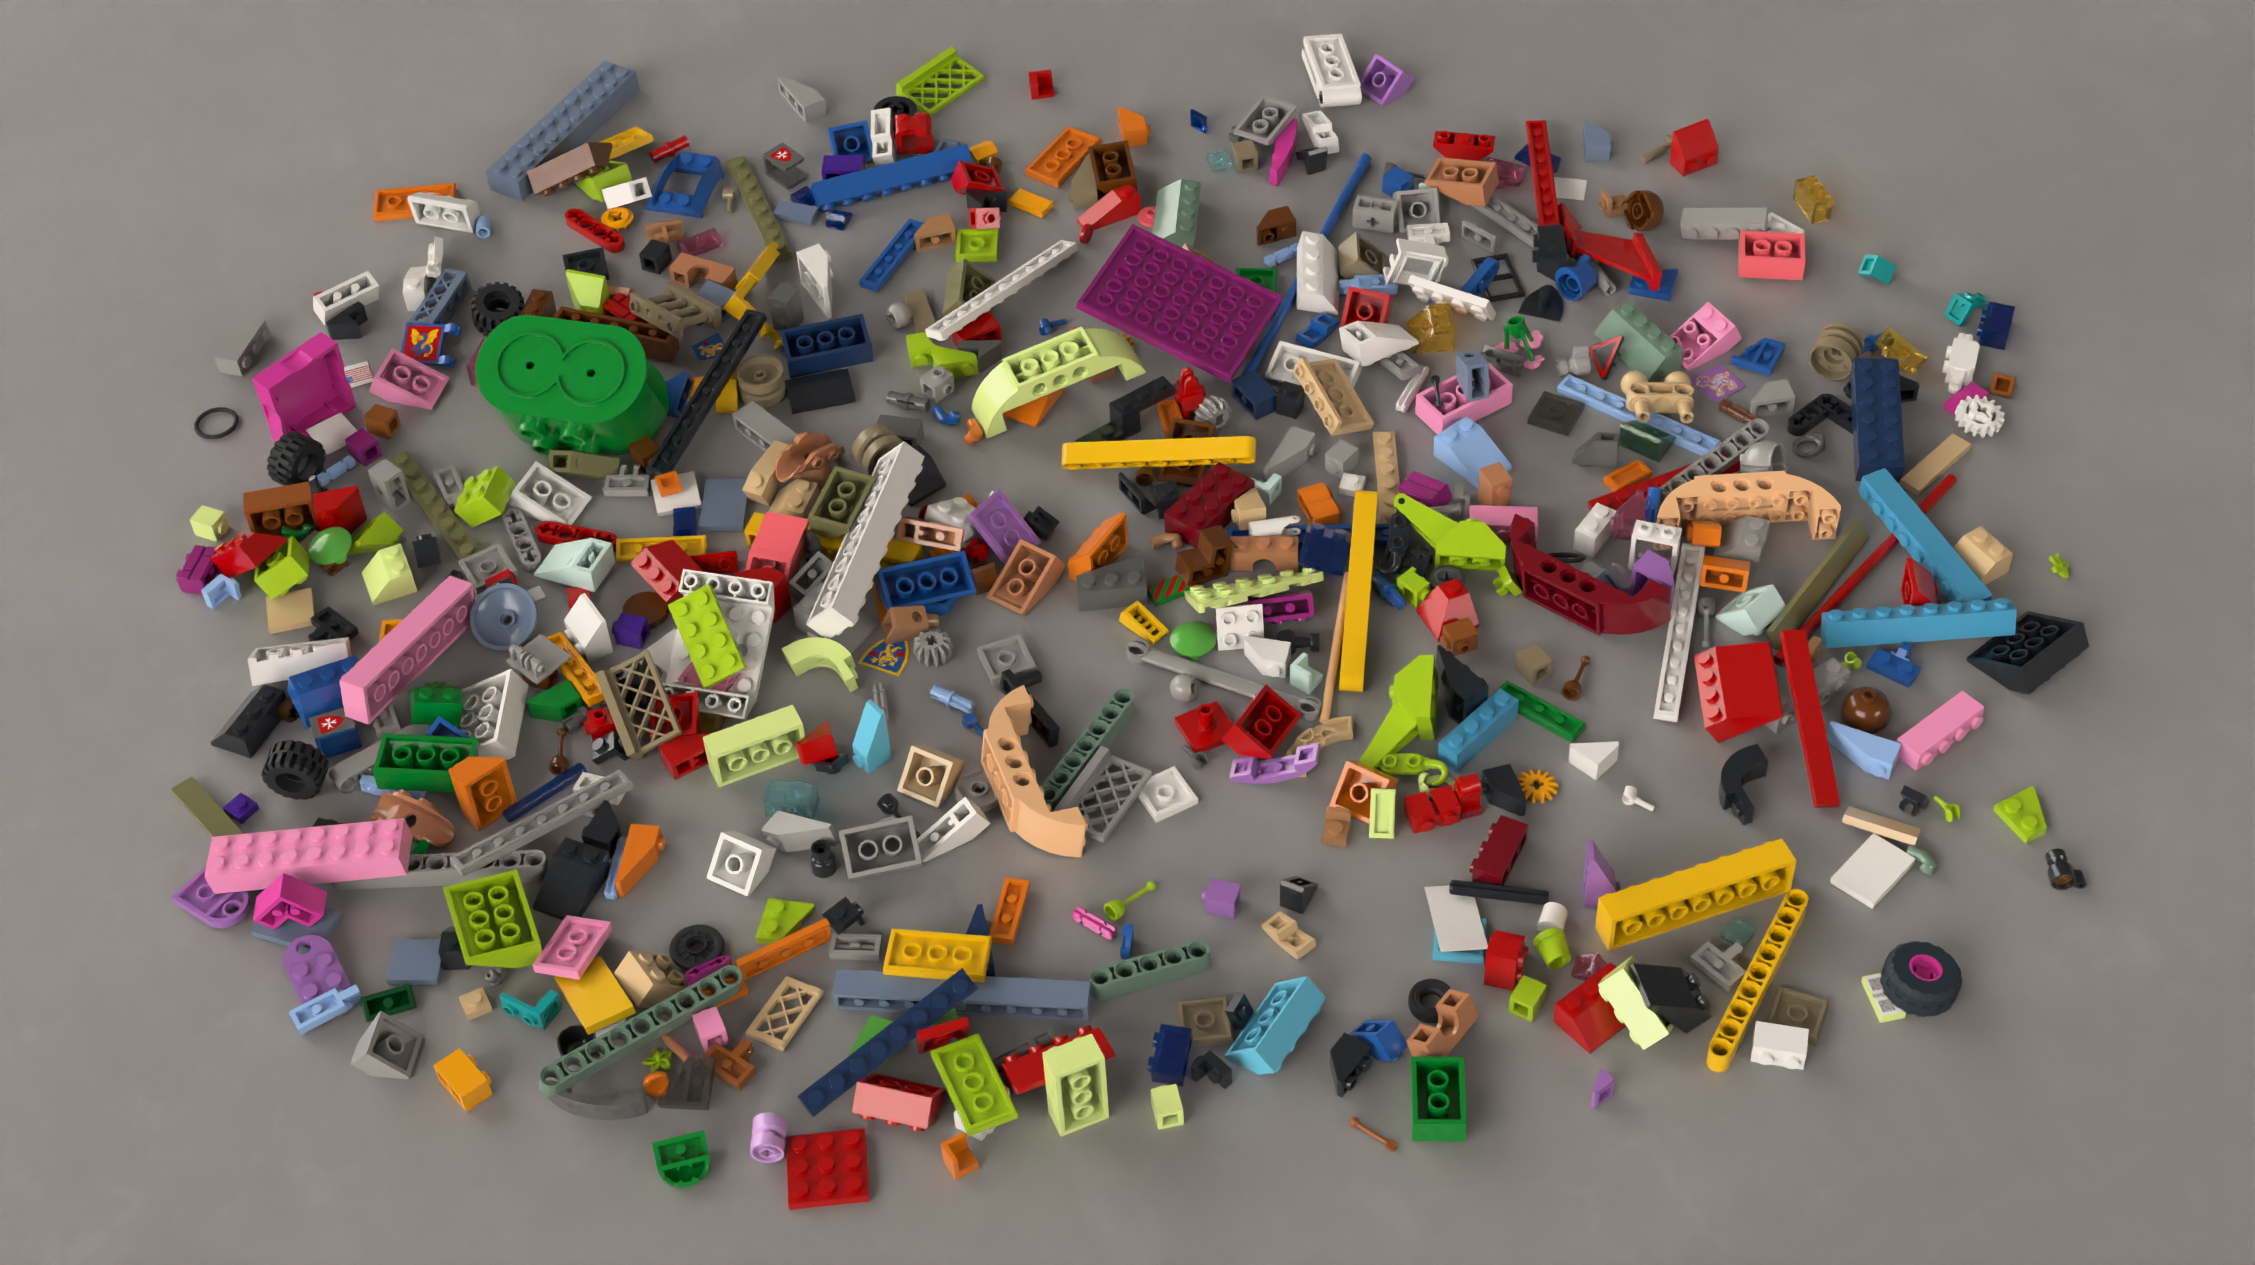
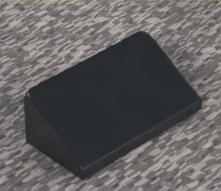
M1120 472L1118 475L1119 490L1143 515L1155 510L1156 506L1126 475Z

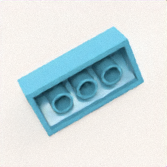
M1308 976L1276 982L1224 1057L1258 1075L1276 1073L1282 1067V1061L1287 1054L1294 1050L1298 1038L1307 1031L1311 1019L1320 1012V1006L1326 997Z

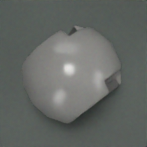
M897 302L888 307L886 319L893 328H905L911 322L912 312L905 303Z
M1187 673L1176 675L1170 684L1171 695L1177 701L1183 703L1193 701L1199 693L1198 680L1193 675Z

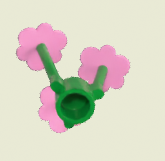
M1514 316L1509 318L1507 326L1503 327L1505 333L1504 342H1500L1495 347L1516 353L1519 351V348L1516 347L1514 342H1509V335L1515 339L1522 338L1520 346L1525 348L1529 357L1524 362L1523 367L1530 370L1538 368L1541 365V361L1545 360L1542 355L1534 357L1531 349H1537L1541 346V341L1544 339L1543 335L1538 330L1530 333L1523 317Z

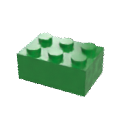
M1411 1056L1412 1141L1465 1142L1467 1119L1464 1057Z

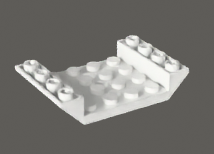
M683 569L679 592L686 596L707 584L712 586L738 647L747 646L748 648L747 654L743 657L748 668L709 689L703 688L677 628L666 683H663L667 695L698 691L699 713L746 720L757 701L775 612L773 582Z

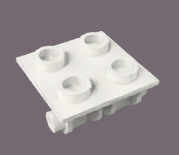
M1262 604L1216 608L1218 651L1244 649V636L1264 638Z

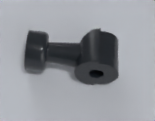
M1290 629L1277 633V640L1291 642V655L1296 652L1297 648L1310 647L1311 652H1319V633H1311L1310 638L1296 637Z

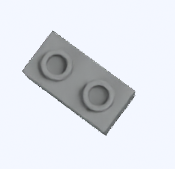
M1357 195L1353 207V227L1393 233L1397 222L1398 201Z
M383 459L368 470L377 502L395 513L411 502L402 470L387 459Z

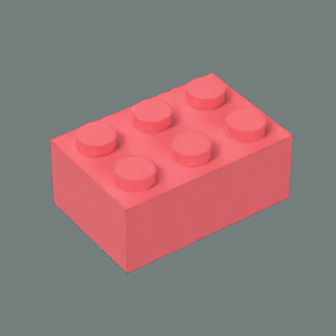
M1740 231L1738 277L1784 280L1803 279L1805 267L1804 233Z

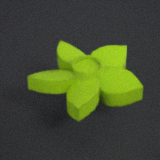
M2060 552L2055 557L2050 556L2049 560L2054 564L2051 567L2053 573H2058L2062 578H2068L2069 572L2067 569L2070 564L2062 560Z
M653 1048L651 1051L652 1057L642 1060V1064L651 1065V1072L658 1071L659 1068L670 1070L669 1060L672 1057V1051L660 1053L657 1049Z

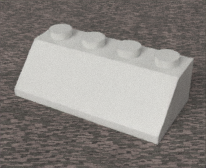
M1302 231L1297 246V309L1317 313L1325 312L1326 314L1338 316V251L1323 234Z

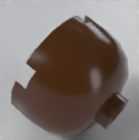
M1635 190L1629 194L1625 202L1628 203L1627 210H1624L1625 220L1629 228L1632 230L1636 229L1637 231H1649L1657 227L1664 215V206L1661 198L1648 190Z
M1863 686L1855 688L1845 697L1840 712L1841 720L1843 723L1845 720L1851 728L1875 734L1878 729L1882 727L1884 729L1888 724L1890 718L1889 701L1884 693L1876 688Z

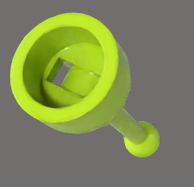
M1149 881L1146 887L1124 901L1114 899L1104 904V911L1108 918L1112 921L1120 919L1125 914V906L1147 891L1155 890L1156 883Z

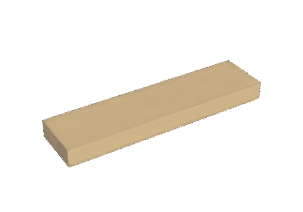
M1952 433L1900 479L1899 485L1918 496L1971 448V443Z

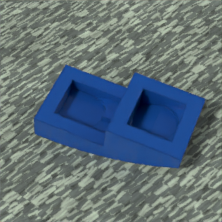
M1322 312L1311 318L1309 327L1297 333L1295 341L1310 349H1314L1332 334L1339 325L1340 320Z

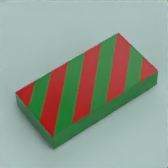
M1180 574L1148 585L1147 594L1157 607L1185 596V591H1189L1191 586H1196V583L1187 586Z

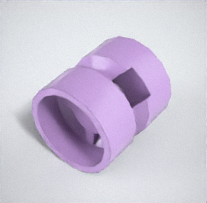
M767 1112L758 1114L753 1118V1137L751 1138L750 1146L752 1158L760 1162L772 1163L784 1157L787 1121L783 1116Z

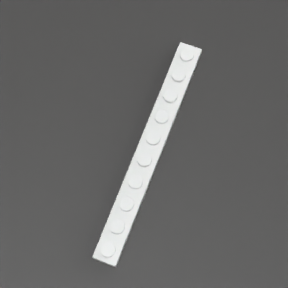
M1060 240L926 328L927 337L937 339L938 341L948 339L951 334L961 330L969 322L975 321L978 316L990 311V308L1002 303L1005 298L1017 293L1020 288L1029 285L1032 280L1044 275V272L1056 267L1062 260L1069 258L1071 254L1078 251L1077 243Z
M1682 543L1671 608V620L1668 626L1653 719L1678 721L1705 546Z

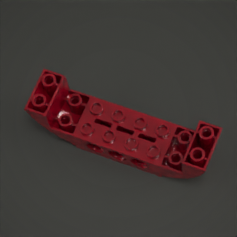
M1518 514L1514 515L1510 530L1512 565L1514 575L1523 590L1524 598L1599 636L1602 633L1626 635L1646 632L1671 620L1670 589L1665 585L1650 579L1637 595L1633 597L1627 592L1612 587L1607 582H1602L1592 577L1589 573L1582 572L1572 565L1536 549L1535 523Z

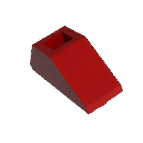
M1435 131L1433 147L1445 158L1480 161L1494 151L1496 136Z

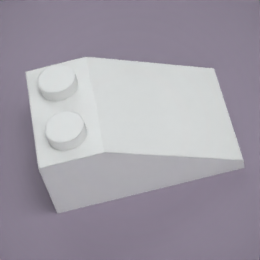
M816 244L796 252L800 280L805 290L825 316L830 319L832 318L831 278L833 277V272L829 266L831 257L827 250H823L820 244Z
M535 461L512 491L508 505L520 508L525 516L542 522L551 521L572 525L592 497Z

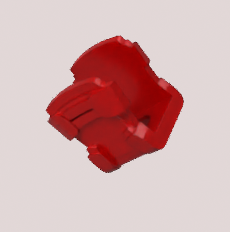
M921 112L914 113L913 116L907 114L895 116V138L899 155L910 153L927 154L933 151L934 139L931 133L932 121L929 114Z

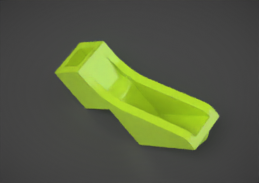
M926 332L906 335L911 367L933 364V368L939 365L945 370H949L954 378L979 374L975 353L937 346L927 337Z

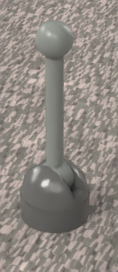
M1704 597L1698 600L1697 609L1699 614L1704 617V640L1702 641V647L1709 648L1711 646L1709 640V617L1715 614L1716 600Z

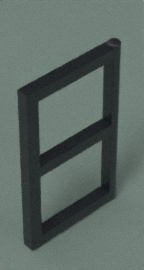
M1508 254L1487 256L1495 260H1504L1510 272L1496 275L1491 282L1512 278L1518 292L1491 296L1486 287L1484 293L1487 300L1491 303L1525 297L1524 290ZM1487 257L1471 259L1475 271L1479 268L1477 264L1483 263Z

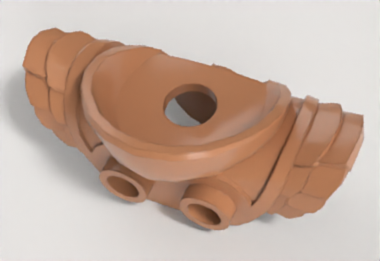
M801 432L795 437L794 443L787 445L777 457L774 466L776 478L783 483L792 478L795 480L817 482L819 488L824 487L832 473L830 462L835 461L838 457L841 458L846 450L843 446L838 447L835 443H832L825 433L819 434L816 432L811 434L809 432Z
M401 789L399 792L394 791L392 794L383 792L377 808L370 814V819L374 821L399 818L406 820L411 815L416 816V824L409 827L413 835L412 840L418 842L427 840L431 846H448L455 837L453 825L447 818L442 816L441 811L435 804L423 798L413 799L410 793Z

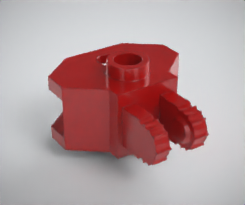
M1186 367L1180 373V380L1173 383L1176 392L1173 395L1174 400L1179 404L1183 418H1189L1191 411L1198 410L1199 404H1202L1204 397H1206L1204 385H1200L1197 376H1194L1193 369Z

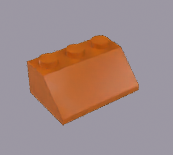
M1122 512L1105 519L1099 527L1093 530L1089 539L1081 544L1077 553L1069 558L1067 567L1069 568L1070 579L1076 581L1077 575L1112 564L1128 546L1126 513Z
M467 757L448 769L462 815L478 832L519 806L507 763L503 757Z

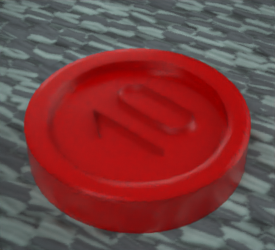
M1086 223L1083 226L1079 237L1081 243L1087 244L1091 240L1093 225Z

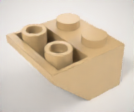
M628 951L614 972L615 977L638 1008L649 1009L689 987L684 980V976L672 964L671 958L663 953L654 954L645 951Z

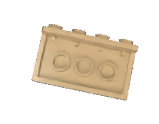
M1305 357L1299 358L1293 369L1295 376L1300 381L1305 393L1308 395L1331 436L1372 429L1374 425L1373 420L1336 358L1309 363Z

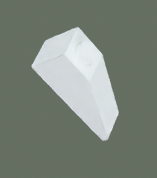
M427 266L409 268L404 278L403 296L408 311H416L430 291L431 277L426 276Z
M964 797L917 838L921 861L925 863L973 840L991 823L980 807Z

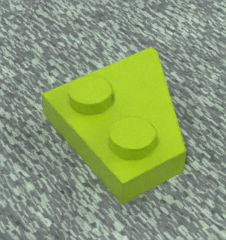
M2033 786L1995 804L1993 811L2025 844L2046 833L2047 826Z
M768 898L755 937L756 943L769 945L796 932L802 926L801 921L809 914L812 916L815 913V904Z

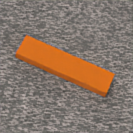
M826 918L735 960L736 966L743 973L742 979L745 981L830 941L832 935L830 923Z

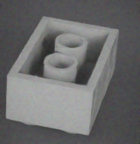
M912 815L839 830L849 882L922 867Z

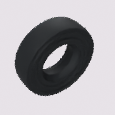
M1424 979L1417 982L1411 988L1408 996V1006L1413 1016L1426 1023H1438L1436 1007H1426L1421 1000L1427 994L1437 995L1441 999L1451 989L1450 986L1437 979Z

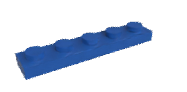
M909 219L859 280L860 287L875 292L881 290L915 247L914 233L924 224L923 222Z

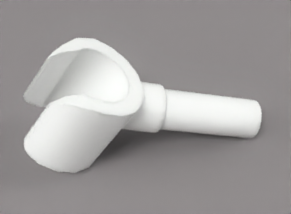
M1625 787L1622 796L1624 804L1633 805L1635 803L1653 812L1655 806L1637 797V789L1635 787Z

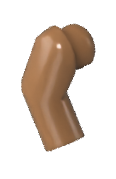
M1163 533L1149 538L1152 548L1171 543L1173 549H1178L1184 545L1183 537L1179 533Z

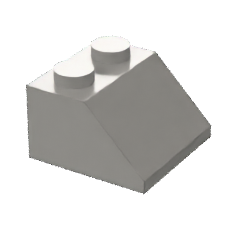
M1745 516L1723 526L1720 547L1715 549L1713 556L1751 562L1750 569L1758 571L1768 539L1771 520Z

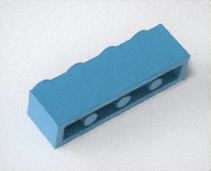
M1499 688L1439 742L1438 760L1445 763L1448 769L1454 773L1459 772L1517 719L1519 700Z

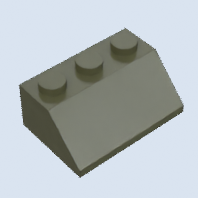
M965 258L948 271L942 314L948 315L995 284V280Z
M835 466L808 516L810 530L818 536L834 539L850 532L877 480L876 477Z

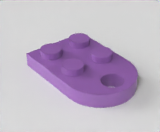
M206 866L171 897L174 904L215 928H227L236 925L247 916L251 907L247 891L214 894L204 877ZM233 908H239V910L233 914L228 913V911Z
M305 935L292 941L285 949L283 966L301 1005L334 988L336 990H345L351 987L333 947L325 938L317 935ZM307 945L311 947L310 951L306 954L298 953L299 948Z

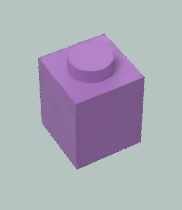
M1212 878L1209 887H1205L1202 893V902H1205V913L1231 919L1235 918L1241 901V885Z

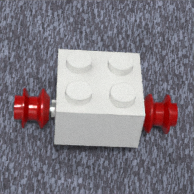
M956 497L934 504L929 503L920 509L918 516L920 519L965 529L962 548L965 547L966 557L971 558L973 563L977 564L987 558L988 545L982 544L984 538L966 517L975 509L967 500Z

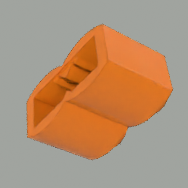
M1323 482L1297 489V501L1310 525H1335L1339 523V516L1342 515L1339 503L1334 502L1331 489L1327 488Z
M1691 520L1690 524H1686L1685 537L1694 546L1719 548L1722 527L1719 522Z

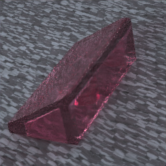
M716 228L678 241L677 244L680 252L696 257L724 246Z

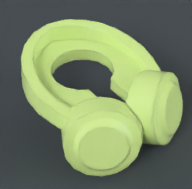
M1422 772L1418 779L1420 793L1425 791L1428 798L1432 799L1430 790L1436 788L1428 787L1433 786L1431 784L1432 781L1438 780L1441 775L1430 776L1428 772ZM1448 777L1444 783L1451 785L1454 791L1455 781Z

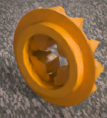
M625 207L611 208L601 216L603 224L617 231L619 229L626 230V227L631 226L634 220L632 211Z

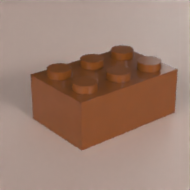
M309 482L243 493L244 514L251 532L280 536L283 526L294 530H302L304 524L312 525L314 530L320 531L314 513L313 495Z

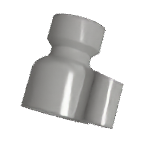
M1588 345L1575 346L1569 360L1559 359L1556 361L1559 377L1566 376L1569 373H1572L1574 376L1590 374L1591 366Z

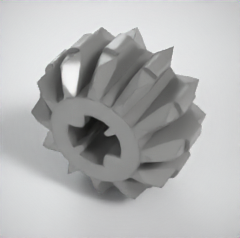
M1211 395L1209 399L1204 398V402L1199 404V409L1195 411L1196 416L1194 420L1215 424L1217 430L1221 431L1224 425H1228L1227 420L1231 418L1229 413L1232 409L1222 397Z
M939 628L935 631L928 629L927 633L920 632L919 637H915L913 653L919 664L925 663L927 667L934 664L937 667L938 663L946 664V660L951 658L952 641L947 633H941Z

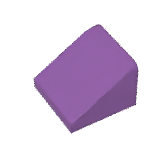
M1603 1068L1599 1071L1592 1093L1591 1107L1593 1109L1613 1096L1615 1079Z

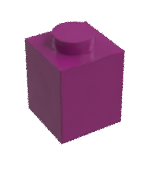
M363 428L345 439L349 455L365 467L382 456L378 440Z

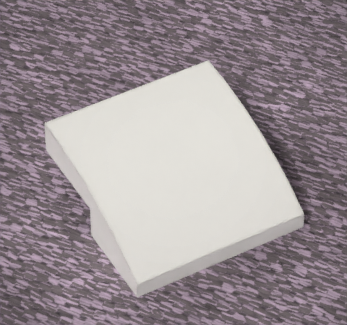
M694 471L677 474L683 492L663 498L660 495L655 479L650 480L658 517L702 507Z

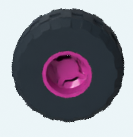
M1912 941L1900 944L1891 950L1882 967L1880 983L1886 997L1897 1008L1910 1015L1926 1017L1940 1015L1951 1008L1961 989L1962 977L1960 967H1958L1954 958L1946 953L1943 948L1932 945L1929 942Z

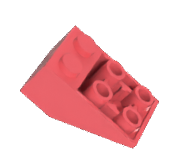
M767 511L749 551L745 570L770 567L783 572L787 576V582L789 583L799 572L805 544V531L808 530L809 526L808 519Z

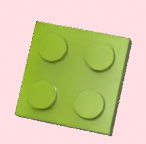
M998 228L957 229L956 263H959L964 258L969 262H997Z

